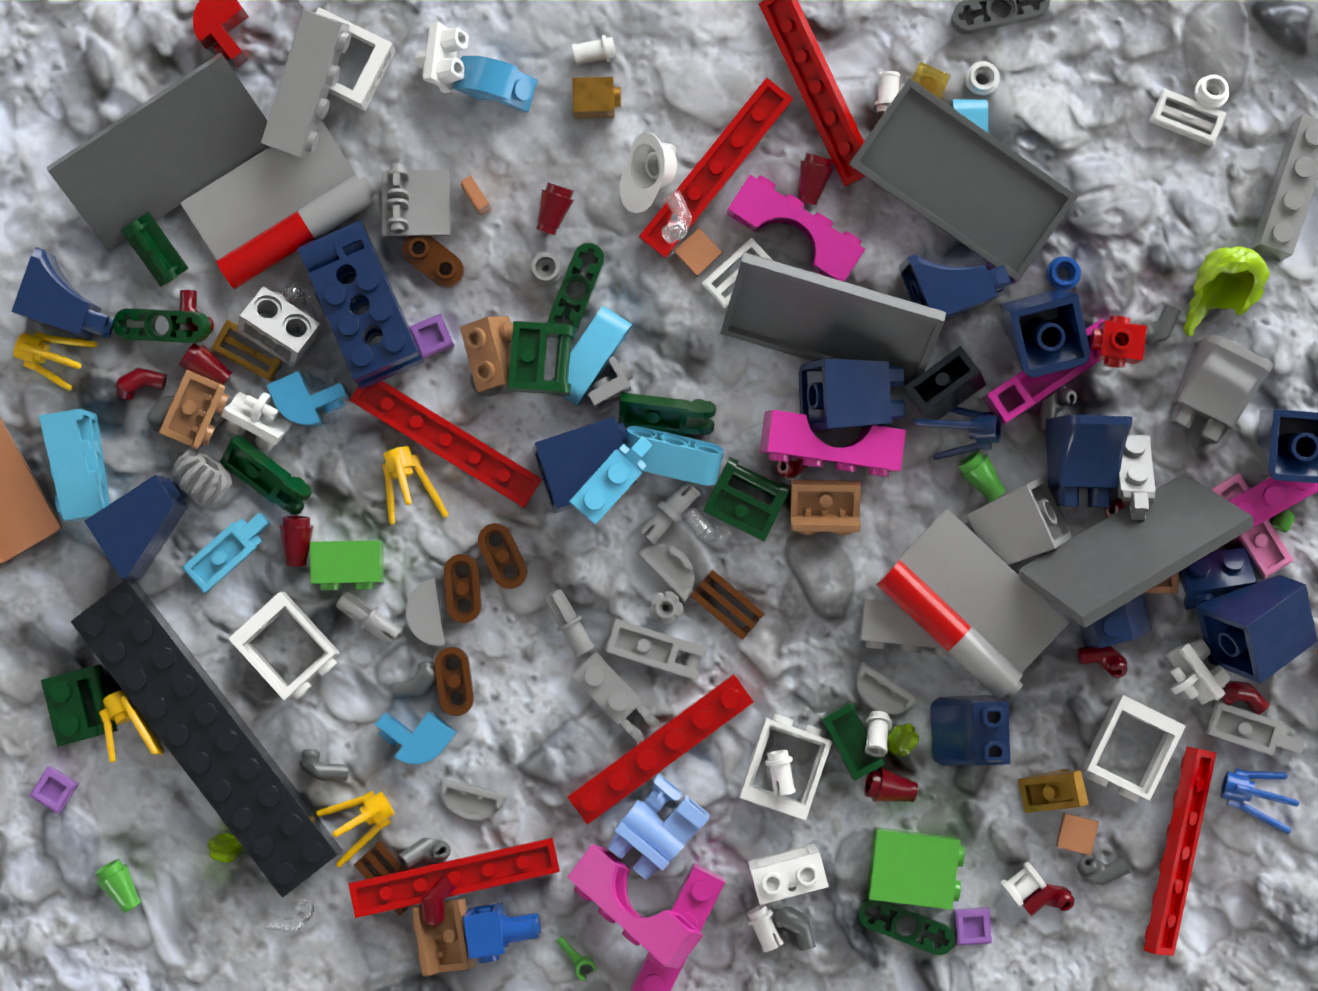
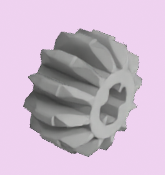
M196 449L186 451L183 456H180L171 471L174 483L179 485L180 490L185 491L189 497H193L198 502H203L206 505L217 504L229 491L228 488L232 484L231 475L224 469L222 464L215 461V458L209 457L205 452H199Z

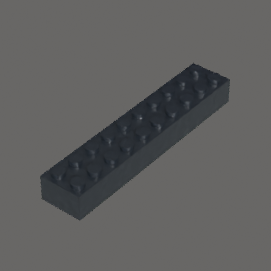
M136 580L122 581L71 621L78 633L282 898L343 851Z

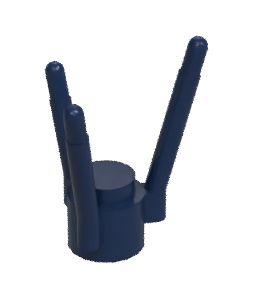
M956 407L950 412L976 419H970V421L914 420L915 426L968 429L970 439H976V443L935 453L933 455L935 460L976 450H991L992 443H999L1001 439L1000 416H995L993 412H980Z

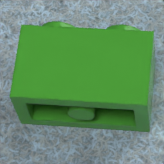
M384 541L310 542L311 583L320 584V590H341V583H354L355 590L375 589V583L384 582Z

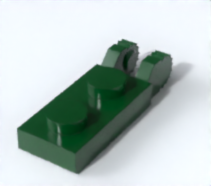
M621 392L618 424L623 423L625 428L640 426L679 435H686V433L707 435L711 434V432L713 433L715 424L710 418L716 414V405L711 401H704L702 399H695L689 402V400Z
M239 434L231 438L220 460V464L272 504H277L290 514H301L305 507L303 500H308L312 494L311 486L306 484L300 477H291L289 472Z

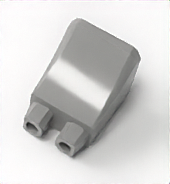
M1211 334L1197 341L1171 402L1175 407L1170 422L1187 430L1190 428L1195 416L1206 421L1199 436L1210 443H1218L1228 429L1234 428L1244 409L1269 375L1274 365L1269 360L1217 335Z
M1043 476L967 514L968 517L961 521L1007 565L1053 550L1071 539V531L1061 508L1057 507L1056 497L1052 488H1048V481Z

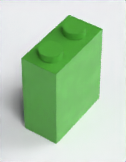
M874 827L866 896L869 900L953 910V901L958 902L960 899L961 881L956 880L957 867H963L965 846H960L961 840L954 836Z

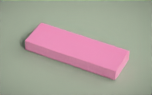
M1237 473L1210 490L1229 500L1250 488L1242 475ZM1269 519L1236 537L1241 546L1246 548L1249 559L1262 579L1267 578L1294 561Z

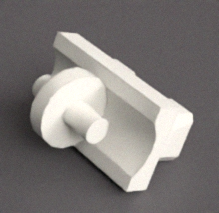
M440 22L430 23L426 48L424 51L416 52L414 56V64L423 69V80L437 85L443 93L452 92L453 82L464 79L465 67L463 62L456 57L457 51L468 47L469 36L458 27L447 28Z
M239 391L232 402L223 409L221 417L227 419L226 430L235 435H243L248 430L257 435L256 445L267 452L274 445H277L291 428L292 421L285 418L277 409L269 406L272 397L266 392L259 399H256Z
M1202 639L1173 648L1165 654L1175 667L1170 671L1177 680L1170 687L1174 694L1185 691L1190 700L1197 697L1202 705L1213 699L1219 700L1226 694L1223 688L1231 677L1219 665L1212 667L1210 670L1207 669L1202 660L1210 655V649Z

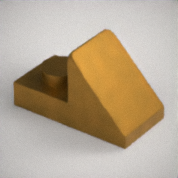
M1061 769L1017 779L1025 813L1078 808L1089 804L1081 770L1069 771V769Z

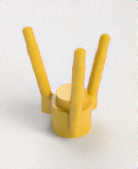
M36 331L34 335L26 332L20 334L14 346V357L23 360L24 367L35 370L67 391H71L72 386L39 363L43 364L46 359L75 369H80L81 364L50 352V345L46 344V342L80 347H97L95 341L52 336Z
M409 446L395 448L383 453L385 464L382 465V469L385 475L389 524H395L393 479L399 480L404 502L406 505H411L412 501L406 477L414 474L412 468L415 469L441 515L447 518L449 514L422 468L418 454L412 455Z
M123 690L114 692L103 699L106 709L101 710L99 714L104 724L109 762L114 763L116 761L112 720H115L116 725L132 721L152 755H163L164 751L158 740Z
M371 790L361 797L329 806L316 812L317 817H322L365 804L359 808L362 813L361 815L333 831L334 837L348 832L364 821L369 826L376 823L336 862V867H342L382 828L391 824L389 818L394 816L395 812L383 791L374 794Z

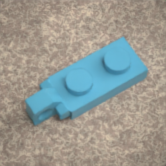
M643 436L631 449L623 444L610 455L569 503L596 525L643 473L642 470L646 467V464L641 458L653 445Z
M258 513L248 523L243 518L237 522H232L190 559L182 569L204 594H207L258 549L257 546L263 542L258 535L272 523L263 513Z

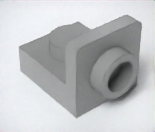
M615 356L609 358V364L617 378L611 380L607 376L591 385L593 391L589 392L588 396L595 409L620 396L621 392L631 390L629 380L634 377L624 360L618 363Z

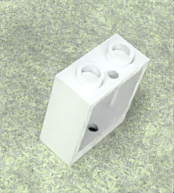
M318 7L317 14L350 25L348 33H351L352 37L374 47L353 90L339 83H336L334 87L330 86L329 89L330 94L366 111L396 50L391 42Z
M279 592L228 638L283 700L290 699L292 696L297 700L312 687L309 681L317 673L322 677L337 664L334 658L340 653L286 592ZM285 610L293 616L325 652L290 685L282 679L250 643Z
M1116 694L1081 768L1090 772L1087 779L1104 787L1107 786L1108 782H1111L1121 787L1118 794L1136 803L1140 797L1150 801L1186 726L1127 696ZM1122 712L1164 732L1139 786L1097 766L1098 760Z
M774 713L773 719L764 718L739 792V797L806 820L832 740L825 737L827 731L807 724L806 729L802 730L792 726L793 719ZM771 729L819 745L800 801L781 795L774 796L771 791L753 786Z
M815 844L748 861L760 905L829 887L820 852ZM796 886L794 891L788 890V888Z

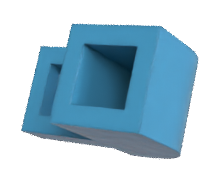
M483 56L461 57L465 67L464 79L455 81L453 89L478 100H495L520 112H529L538 79L518 71L519 67L497 59Z
M299 371L267 385L279 412L290 421L306 427L324 425L325 423L320 411L325 410L326 414L335 412L345 406L343 401L351 398L346 386L341 382L312 395L304 375Z
M432 711L426 714L414 731H411L388 712L384 713L375 724L381 729L378 735L393 746L397 742L402 745L394 757L409 764H421L434 759L446 749L458 733L457 730Z

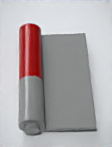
M320 119L316 130L319 133L318 144L313 153L309 152L308 157H298L269 147L180 202L214 255L222 274L234 290L297 252L298 247L318 239L374 204L371 197L376 195L372 186L366 177L359 180L322 119Z
M947 508L876 583L889 598L998 700L1004 696L1009 700L1023 686L1019 681L1023 675L1022 672L1069 624L1043 597L1022 582L1020 576Z

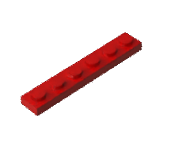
M763 0L758 4L844 187L851 186L866 178L848 165L864 140L798 0Z
M766 77L639 235V239L666 259L792 103L793 98Z
M384 381L363 390L357 386L349 399L355 405L523 508H526L543 480Z
M734 674L569 794L567 798L588 825L742 712L754 701Z
M1186 746L1185 755L1180 765L1181 775L1178 789L1175 791L1173 798L1172 818L1166 831L1165 851L1159 864L1160 874L1157 889L1152 897L1153 908L1149 925L1145 931L1146 941L1143 951L1174 956L1216 752Z
M552 837L348 883L354 915L355 918L420 904L422 897L443 875L456 886L447 896L451 897L560 872Z

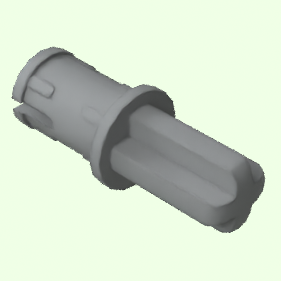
M558 589L545 597V602L559 625L557 628L558 632L562 630L575 657L594 648V644L590 641L579 621L582 617L575 614L564 592Z
M346 591L336 604L338 609L362 625L360 627L361 630L366 628L388 646L391 645L402 630L401 627H398L377 612L378 607L373 609L350 591Z

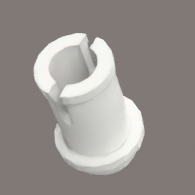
M603 35L601 40L572 44L576 66L605 59L608 63L611 58H616L613 37L606 38Z
M882 71L878 74V101L874 102V108L877 109V114L880 116L883 115L899 92L900 73L895 71Z
M873 711L865 720V727L868 729L865 753L871 757L879 758L887 754L888 731L892 728V721L886 712Z
M788 750L767 753L768 760L765 761V764L770 767L773 795L784 796L795 793L790 762L793 761V758L789 756Z
M760 905L747 912L749 917L747 923L753 926L763 952L772 951L783 944V940L780 938L771 918L773 915L771 909H767L766 905Z

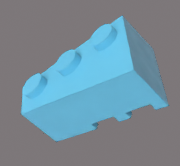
M74 409L39 415L50 462L51 476L57 492L55 496L57 512L59 515H62L63 521L86 520L111 504L97 414L83 409Z

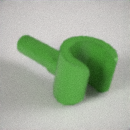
M1284 510L1275 515L1271 524L1274 528L1286 533L1294 522V515L1292 512Z
M563 936L556 941L574 962L576 975L579 979L587 980L584 973L580 971V967L584 964L591 965L596 972L595 962L591 957L581 956Z

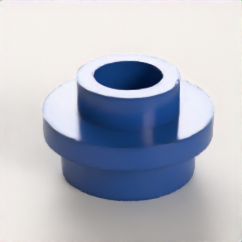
M1067 256L1055 258L1049 263L1046 270L1048 283L1053 288L1064 291L1075 287L1081 277L1079 264ZM1059 268H1064L1068 271V279L1062 280L1058 277L1057 271Z

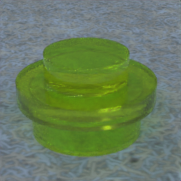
M906 723L903 726L897 725L888 736V750L893 754L908 755L919 741V734L915 732V727L910 723Z
M217 834L216 837L210 838L207 843V848L210 850V858L219 862H234L237 859V855L242 852V845L231 834Z

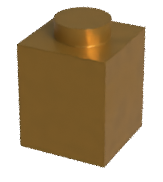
M613 77L572 78L574 119L615 118V108H621V87H614Z

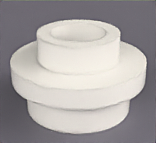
M976 62L966 73V85L975 95H989L999 85V71L989 62ZM984 74L988 78V83L985 85L979 84L976 76Z
M1209 75L1198 81L1194 93L1201 105L1215 109L1223 106L1227 101L1229 87L1226 80L1221 76Z

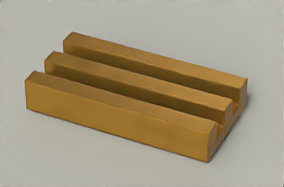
M227 319L211 350L273 382L277 370L279 371L282 366L283 360L275 357L273 360L228 336L227 334L230 329L237 333L239 332L237 331L238 325ZM225 341L270 366L268 372L222 348V343Z

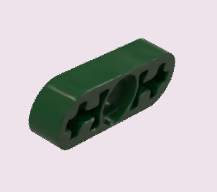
M584 243L575 250L550 312L548 323L558 324L554 322L555 318H562L564 316L566 306H560L563 300L572 307H581L578 313L572 309L569 315L570 322L573 323L576 332L578 331L604 266L603 251L596 244ZM589 251H593L594 258L598 260L597 264H590L587 270V275L593 276L591 281L582 275L572 274L574 269L581 273L584 262L580 255H587ZM578 281L585 285L586 294L582 299L572 300L567 296L566 290L570 283Z
M126 308L118 311L113 321L116 334L123 339L198 343L206 340L211 332V323L208 317L196 311ZM160 316H164L169 323L168 331L164 335H160L155 327L156 320ZM130 319L132 321H144V327H127L126 322ZM180 324H197L198 331L180 330Z
M868 897L862 900L858 906V918L870 930L934 955L947 954L954 946V933L945 923L894 903L869 900ZM875 904H878V910L887 916H890L891 909L895 910L896 912L890 919V929L884 928L887 922L883 919L875 918L873 922H869V916L865 913V909H872ZM903 916H910L915 920L916 927L910 935H901L897 932V921ZM922 923H928L925 930L933 934H937L939 929L943 930V936L947 939L946 943H939L937 947H933L934 942L929 937L923 935L922 942L916 941L921 935Z

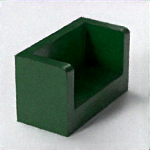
M848 701L820 716V719L849 775L855 781L884 766L885 763L881 757H871L865 753L867 732L855 711L856 708L853 702Z

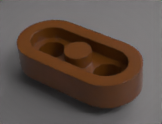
M408 236L404 240L402 251L405 259L435 284L442 288H453L462 281L464 266L461 260L433 237ZM418 243L425 245V251L422 254H415L413 252L414 246ZM450 264L452 272L449 275H442L440 273L442 265Z
M498 523L485 526L479 533L478 545L494 580L498 585L506 589H514L521 586L527 578L528 569L510 530ZM494 534L502 537V544L499 547H492L490 544V538ZM509 565H513L517 569L516 576L511 579L507 578L504 574L505 568Z
M457 554L452 556L444 567L446 607L449 616L453 620L460 623H468L475 620L482 609L480 572L474 558L465 554ZM460 565H465L468 568L469 572L465 578H460L456 574V569ZM462 599H467L471 603V608L468 612H462L459 609V602Z
M448 647L437 654L434 662L439 703L447 714L460 716L467 713L474 704L470 660L462 649ZM451 657L459 661V667L455 671L449 670L447 667V660ZM456 691L462 693L464 697L460 705L454 704L451 700V695Z

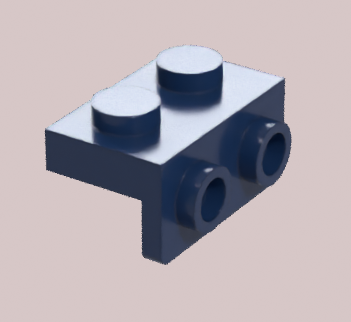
M1245 547L1211 552L1179 571L1185 592L1183 604L1186 610L1196 609V606L1200 603L1257 583Z

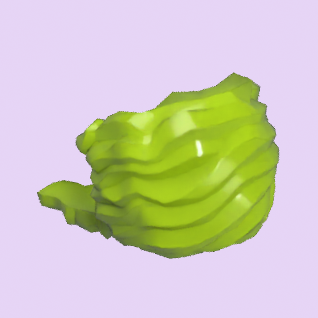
M1236 246L1233 248H1218L1205 256L1204 262L1197 270V279L1193 286L1194 297L1189 303L1190 310L1186 315V322L1182 328L1187 336L1192 337L1194 335L1195 328L1207 315L1209 309H1235V314L1241 316L1248 312L1249 308L1262 298L1264 285L1270 276V271L1263 258L1257 252L1250 248Z

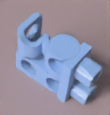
M660 773L654 777L653 789L644 802L637 799L617 824L614 830L616 833L608 846V849L621 859L632 846L643 855L633 865V869L645 880L656 873L659 868L663 871L692 836L709 820L710 816L708 812L685 795L667 818L662 821L658 817L659 810L667 801H678L682 796V792Z

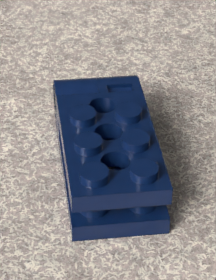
M362 220L298 247L300 256L352 378L358 383L361 390L424 362ZM356 276L352 283L345 284L348 278ZM369 306L364 314L357 315L362 307ZM382 336L378 344L370 345L373 338Z

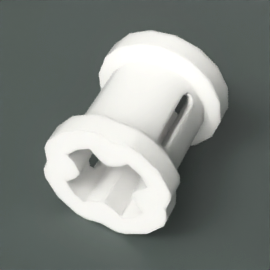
M1028 861L1023 864L1024 868L1008 881L1003 879L1000 882L1019 907L1024 904L1023 900L1038 888L1044 889L1047 886Z

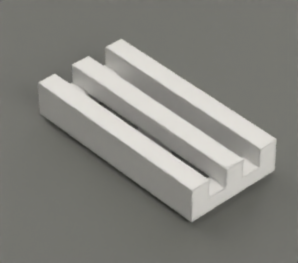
M1163 88L1160 91L1159 99L1155 104L1154 112L1149 122L1206 145L1213 146L1227 113L1216 108H1207L1198 101ZM1167 100L1216 119L1215 124L1164 104ZM1161 113H1164L1166 115L1172 116L1189 124L1210 131L1211 134L1209 135L1197 129L1191 128L1174 120L1161 116Z
M750 238L701 283L723 309L728 307L732 292L726 298L721 294L735 282L739 268L719 287L715 288L712 284L743 256L744 252L747 253L751 248L756 252L754 255L772 260L753 238Z

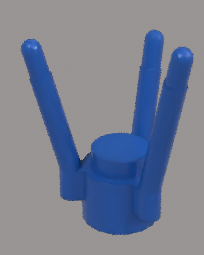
M1235 768L1234 773L1226 772L1222 782L1220 796L1223 799H1227L1228 806L1239 808L1287 834L1292 831L1290 827L1244 803V801L1250 802L1252 796L1295 807L1300 804L1296 799L1255 789V782L1249 780L1287 779L1288 775L1284 772L1246 771Z

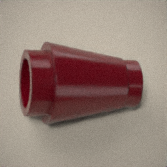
M806 153L804 161H800L799 200L817 206L818 199H820L833 171L830 168L832 159Z
M547 183L546 189H542L536 229L556 235L557 229H559L574 201L571 199L573 190Z
M196 343L189 347L178 364L185 369L183 373L187 369L222 385L226 383L232 374L204 345L200 347Z
M284 516L283 525H279L286 566H306L314 526L310 525V517Z
M878 768L866 776L864 794L866 797L872 798L873 802H914L917 797V782L882 768Z

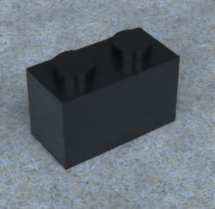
M959 346L907 384L905 389L911 401L926 420H939L986 386V383L979 368L964 349Z

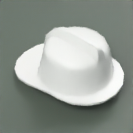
M649 132L641 133L634 139L619 184L622 204L628 211L633 213H641L647 210L655 200L659 189L668 186L674 180L677 173L676 147L672 144L660 142L654 134Z

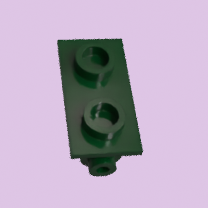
M149 211L120 230L160 287L171 282L178 275L189 269Z

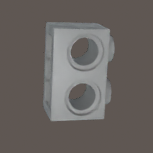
M263 286L239 315L237 331L295 368L318 339L321 323L310 312L299 310L290 304L279 292H271ZM261 313H269V314H271L273 317H272V318H264V317L260 316L259 314H261ZM296 331L302 334V336L293 337L288 332Z

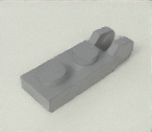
M597 652L592 654L571 675L617 725L621 724L638 743L644 739V736L626 718L637 709L649 726L656 728L660 724L655 716L642 704L643 700Z

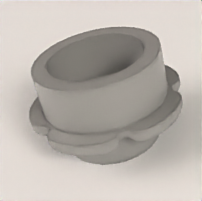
M540 252L534 256L533 262L529 265V272L531 277L536 278L538 284L550 285L552 281L557 282L561 278L563 270L560 266L562 262L556 254ZM546 265L549 266V271L547 272L543 271V267Z
M673 592L657 593L650 601L652 605L649 609L650 616L654 621H660L662 625H671L676 622L677 617H681L683 605L678 601L679 597ZM664 605L669 606L668 611L663 610Z

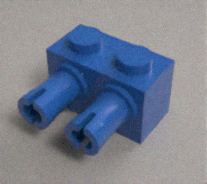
M503 902L470 907L463 916L469 959L478 958L479 963L499 960V955L505 954L509 943L540 938L541 924L539 913L508 918L507 914L504 913Z

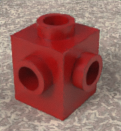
M1109 316V321L1101 322L1098 324V329L1094 328L1092 331L1090 348L1095 350L1094 359L1104 360V366L1125 368V363L1137 364L1143 361L1147 325L1131 324L1128 317Z

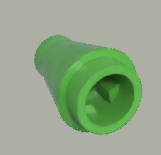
M977 450L968 455L958 465L962 471L960 476L981 492L989 502L995 501L1005 493L1006 488L1002 485L988 454L983 455L980 450Z
M119 858L109 862L95 872L99 879L96 883L120 907L123 913L141 903L128 865L123 864Z

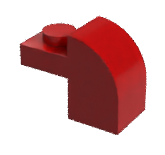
M199 0L193 13V29L197 39L207 50L215 44L213 46L218 54L222 53L227 62L231 59L237 67H240L249 60L228 34L249 17L237 0Z

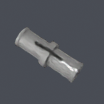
M683 481L681 486L666 502L662 500L658 504L660 508L639 528V531L655 544L674 522L678 523L682 519L680 515L701 493L688 481Z

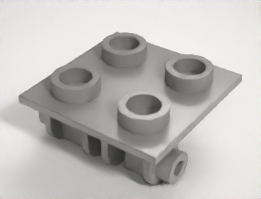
M396 163L390 165V170L382 171V237L450 235V170L406 171L403 164Z

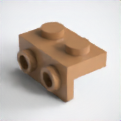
M509 316L485 317L461 326L460 331L476 390L484 392L496 387L508 386L513 324L510 322Z
M186 369L159 433L197 450L200 444L207 446L215 429L214 426L210 425L214 412L221 414L229 395L223 393L226 386Z
M791 480V530L798 531L804 535H813L817 532H832L836 535L844 536L852 532H860V481Z
M466 898L444 900L445 918L442 924L436 927L429 926L424 922L422 905L413 907L412 924L416 931L418 962L421 965L423 976H431L438 972L469 970L476 967L475 958L469 959L463 916L467 911Z

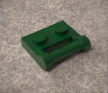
M513 321L508 391L551 394L560 397L570 396L571 384L568 383L571 340L575 339L576 328L566 324ZM548 337L558 339L554 381L544 380Z
M729 457L703 512L765 542L791 486L783 482L781 485L739 465L738 460ZM731 476L773 496L774 499L771 506L729 486L728 482Z
M102 664L41 680L57 747L105 734L104 724L99 714L101 710L106 709L103 703L106 694L101 675L104 674ZM85 679L88 680L99 724L91 727L80 683L81 680ZM111 721L112 731H118L116 722Z

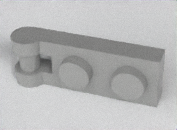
M616 619L606 652L698 680L701 671L698 670L701 657H705L708 647ZM678 650L688 652L685 665L675 662Z

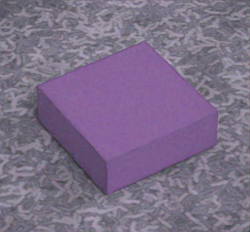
M441 314L409 327L423 359L455 346Z
M47 766L29 796L57 814H60L80 783L54 767Z
M989 907L954 909L957 945L992 943Z

